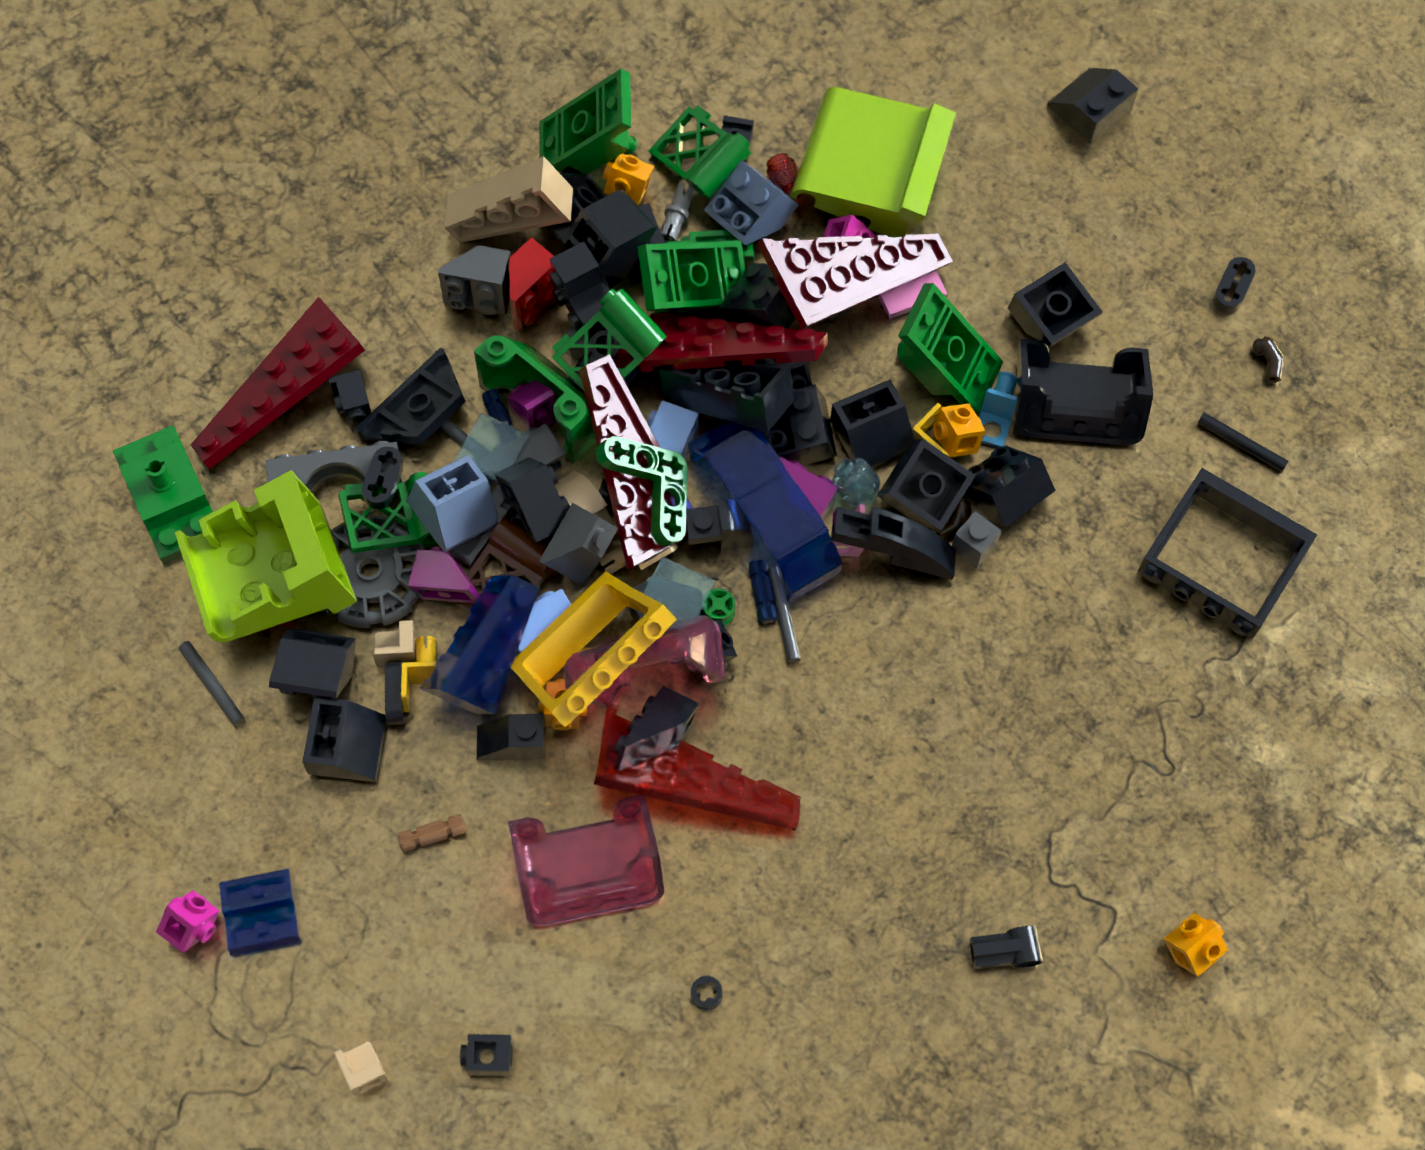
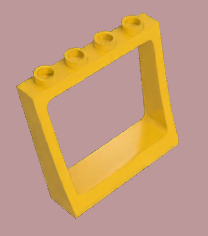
M605 571L524 648L508 666L556 719L566 727L579 714L583 713L598 695L609 688L613 681L628 666L635 663L638 657L655 640L661 638L663 633L677 619L662 603L632 588ZM631 607L645 614L559 698L553 699L544 689L545 684L624 608Z

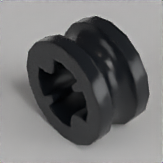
M701 976L694 981L691 987V1000L698 1009L711 1011L721 1003L723 997L722 986L716 978ZM708 985L712 986L713 994H716V997L714 999L708 997L706 1001L700 1000L701 993H697V990L699 988L706 989Z

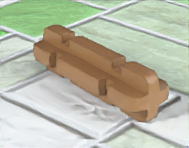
M457 814L447 817L448 821L445 822L441 819L416 827V831L413 832L411 829L400 832L398 834V841L402 851L407 852L417 849L416 845L419 844L423 847L448 839V835L453 834V837L464 834L466 826L462 815Z

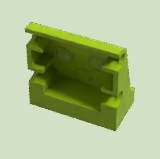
M840 87L828 88L822 97L790 197L796 199L799 194L807 193L816 198L813 207L838 217L847 215L864 216L870 220L868 229L882 235H887L888 237L911 235L926 215L956 112L935 103L928 109Z
M292 470L255 489L254 492L258 501L255 505L243 507L234 500L199 519L202 529L201 534L190 537L186 536L181 530L175 532L207 635L214 641H232L327 608L333 614H336L357 602L322 505Z

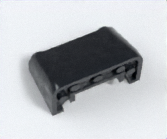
M1020 339L1016 390L1018 401L1015 415L1016 429L1020 434L1031 438L1116 445H1134L1143 439L1154 396L1148 349H1122L1115 355L1112 367L1049 362L1050 349L1047 344L1039 340Z

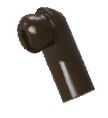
M1264 336L1262 339H1256L1253 342V352L1257 356L1264 355L1267 359L1265 380L1272 383L1280 382L1284 362L1282 352L1272 338Z
M961 498L951 514L950 520L946 522L941 531H935V533L944 540L954 537L971 516L972 507L969 501Z

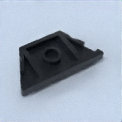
M440 347L353 429L359 439L421 445L466 402L444 349Z

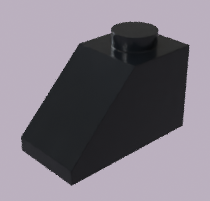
M508 714L477 726V760L545 759V722L543 714Z

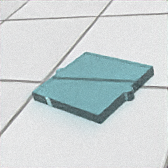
M481 413L454 460L456 461L469 455L484 476L497 481L494 474L516 462L530 436L523 431L509 426L508 421L501 422Z
M662 557L653 576L647 578L648 585L643 594L662 603L677 619L675 623L690 629L694 626L701 610L707 608L706 600L715 585V580Z

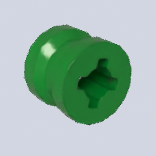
M721 588L708 591L702 601L703 620L722 621L724 627L730 625L735 615L736 604L733 595L726 589Z

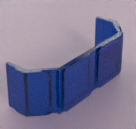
M726 421L688 443L690 460L694 462L701 457L707 459L774 556L788 588L787 600L789 603L839 574L843 563L835 544L831 541L828 528L801 488L785 469L784 464L760 430Z

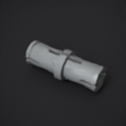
M678 183L671 204L666 206L664 211L666 217L660 230L664 241H666L668 233H670L669 241H677L682 224L688 220V209L696 193V190L690 184L684 194L686 183Z

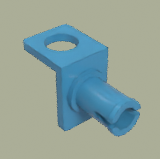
M1003 371L998 374L995 388H988L979 415L983 426L987 423H994L1000 427V435L989 437L984 434L981 442L997 448L1004 446L1018 401V397L1013 395L1018 378L1011 372Z

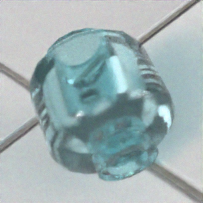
M862 458L844 459L835 467L832 484L837 486V493L846 504L850 506L864 504L867 506L877 498L881 480L866 460Z

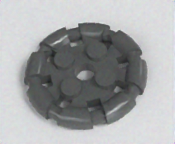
M370 515L368 520L382 527L388 517ZM395 520L386 530L394 536L408 535L407 530L402 527V524ZM344 522L331 530L336 546L340 545L347 548L341 555V559L357 599L356 603L335 614L338 616V621L353 627L371 628L372 624L383 623L386 626L408 615L413 610L411 606L417 599L421 600L423 596L418 592H413L408 587L413 567L403 568L402 562L411 561L414 565L417 550H426L425 546L417 543L414 545L351 553ZM363 525L355 532L357 542L372 540L376 534ZM371 532L372 537L360 538V533ZM369 563L376 564L379 570L375 575L366 577L361 574V569L364 565ZM400 585L407 590L402 597L397 595ZM380 602L381 610L368 611L367 603ZM328 608L324 609L328 614L331 613Z

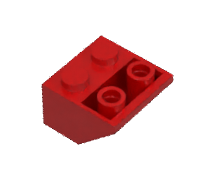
M532 237L509 258L510 302L513 325L517 332H520L526 325H532L547 305H553L556 302L552 290L555 288L548 275L552 272L549 259L554 257V255Z

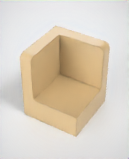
M413 620L399 621V631L377 632L375 634L373 658L376 666H384L386 662H416V631Z
M366 1042L346 1053H343L341 1049L334 1052L355 1097L388 1081L371 1042Z

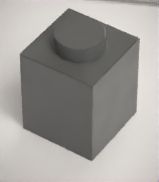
M975 511L955 534L952 547L956 549L957 555L977 569L997 546L1002 530Z

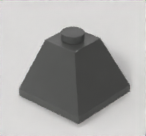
M572 503L539 562L584 586L610 545L618 528Z

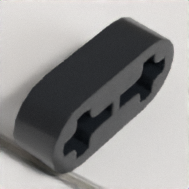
M1236 257L1229 262L1213 297L1214 306L1220 312L1230 314L1240 308L1256 272L1255 265L1251 260L1245 257ZM1238 269L1244 271L1240 281L1234 279ZM1229 289L1235 291L1230 302L1224 300Z
M382 447L375 452L363 483L362 492L365 503L373 509H383L391 504L403 472L404 465L401 453L393 447ZM388 458H392L394 465L390 464L386 474L383 473L382 462H387ZM380 482H382L384 494H379L378 498H373L372 491H376Z
M403 661L385 663V717L387 725L405 723V712L401 699Z

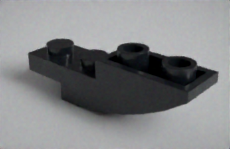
M841 507L835 509L832 520L831 541L890 555V564L951 580L954 578L956 549L928 528L908 518L875 507L872 508L869 514Z

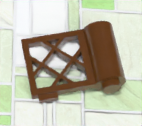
M507 518L502 519L492 532L488 545L467 573L474 586L482 585L485 601H482L481 604L454 603L505 635L510 630L515 633L526 618V615L522 613L542 582L549 576L554 578L559 573L539 562L549 544L542 540L539 542L533 541L528 538L523 528ZM490 556L502 563L503 574L485 577L483 566ZM507 566L515 571L508 572ZM480 573V579L474 580ZM524 576L532 581L525 592L512 595L510 578ZM505 580L508 596L489 600L486 584ZM519 600L516 606L514 607L513 601ZM509 602L511 613L502 624L492 617L491 606ZM486 607L487 614L479 608Z

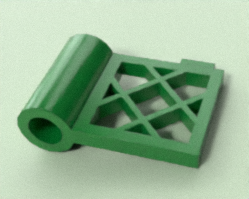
M699 105L694 109L688 106L648 152L652 157L689 183L700 195L710 200L722 187L741 160L745 161L751 155L748 149L751 144L740 133L737 132L735 135L726 133L709 120L712 117L710 113ZM692 118L697 121V130L683 133L684 127ZM710 135L718 136L712 145L703 147V137ZM696 139V149L683 151V141ZM676 143V153L661 154L668 144ZM696 157L694 165L687 172L682 169V160Z
M611 289L599 301L603 307L571 338L565 334L552 346L556 353L551 357L583 391L581 377L575 372L583 367H570L562 358L571 347L584 348V366L588 365L589 348H607V355L610 354V356H612V348L625 349L634 360L625 368H617L624 379L668 337L623 289L618 292ZM598 321L608 331L607 345L589 344V330ZM584 336V344H575ZM612 336L621 345H612Z
M416 472L410 475L409 479L405 482L398 483L395 494L399 495L400 504L395 510L389 507L377 509L389 516L382 527L367 519L373 508L368 506L362 515L349 508L348 500L361 499L365 502L362 492L363 483L344 485V490L339 491L338 498L351 553L414 545L417 543L423 544L425 547L439 546L406 502L415 481L428 475L426 472ZM382 485L378 486L376 491H372L373 497L378 498L379 494H384ZM395 520L406 527L408 535L394 536L386 530ZM363 525L376 534L372 540L357 542L355 532Z

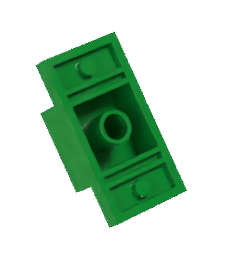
M619 69L540 120L539 158L544 156L558 172L570 166L589 174L622 153L625 155L633 154L637 147V139L629 135L632 120L630 73Z
M741 241L661 243L637 246L646 310L654 311V314L703 311L719 307L727 297V293L740 280L745 270Z
M925 283L898 335L902 342L897 347V357L932 395H953L960 404L969 403L974 412L979 413L988 388L991 389L1004 361L934 283Z
M172 425L112 450L142 521L163 564L182 556L175 532L181 530L186 536L190 537L201 534L202 529L199 519L213 512L176 429Z

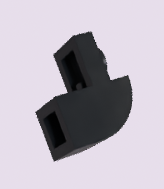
M733 499L717 500V505L686 509V530L689 545L720 541L721 551L754 546L750 510L746 503Z

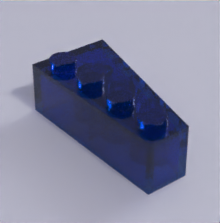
M514 575L492 576L470 609L471 614L465 624L459 626L454 634V641L446 653L441 654L435 663L436 668L429 679L424 680L419 689L475 714H495L539 588Z

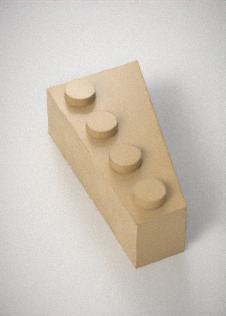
M543 156L447 195L444 228L459 243L570 222L573 188Z

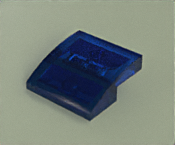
M289 868L219 882L221 907L225 918L227 947L230 956L301 942Z

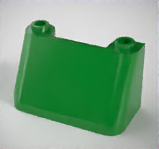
M496 335L486 339L474 350L479 386L483 390L489 391L491 389L503 388L509 389L512 392L518 385L528 384L533 380H537L552 389L556 400L553 409L554 416L557 422L562 425L561 434L565 436V444L562 449L566 453V458L573 464L596 442L585 392L568 379V374L537 349L528 344Z

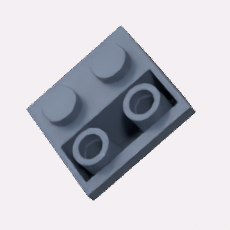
M741 160L704 211L741 241V243L747 245L780 230L799 204L762 173Z
M469 455L416 480L406 501L444 553L498 524L488 479Z

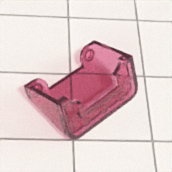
M704 615L675 621L663 633L661 638L655 640L638 657L635 663L628 666L613 681L612 685L605 689L591 703L602 709L616 706L617 699L615 696L623 686H631V669L664 661L671 664L687 662V668L692 671L699 670L703 674L704 680L708 683L725 680L719 626L711 618ZM624 634L605 638L573 654L565 664V688L568 689Z
M645 794L625 797L618 801L613 807L612 820L548 833L545 832L543 822L536 818L526 817L508 821L526 918L529 923L536 926H547L644 906L661 899L665 889L660 854Z

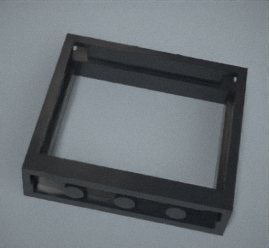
M1201 468L1145 555L1138 571L1143 573L1144 577L1150 582L1161 584L1172 590V593L1180 600L1190 601L1197 605L1207 616L1214 619L1219 618L1229 624L1231 629L1237 634L1249 636L1253 639L1317 537V534ZM1197 496L1294 552L1256 616L1244 611L1157 559Z

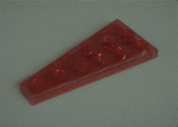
M607 705L602 726L594 785L796 831L800 818V796L764 779L752 780L741 774V768L733 764L727 768L713 761L714 755L687 742L682 741L674 749L620 771L614 769L618 757L614 753L615 746L622 734L628 736L631 721L618 716V710Z

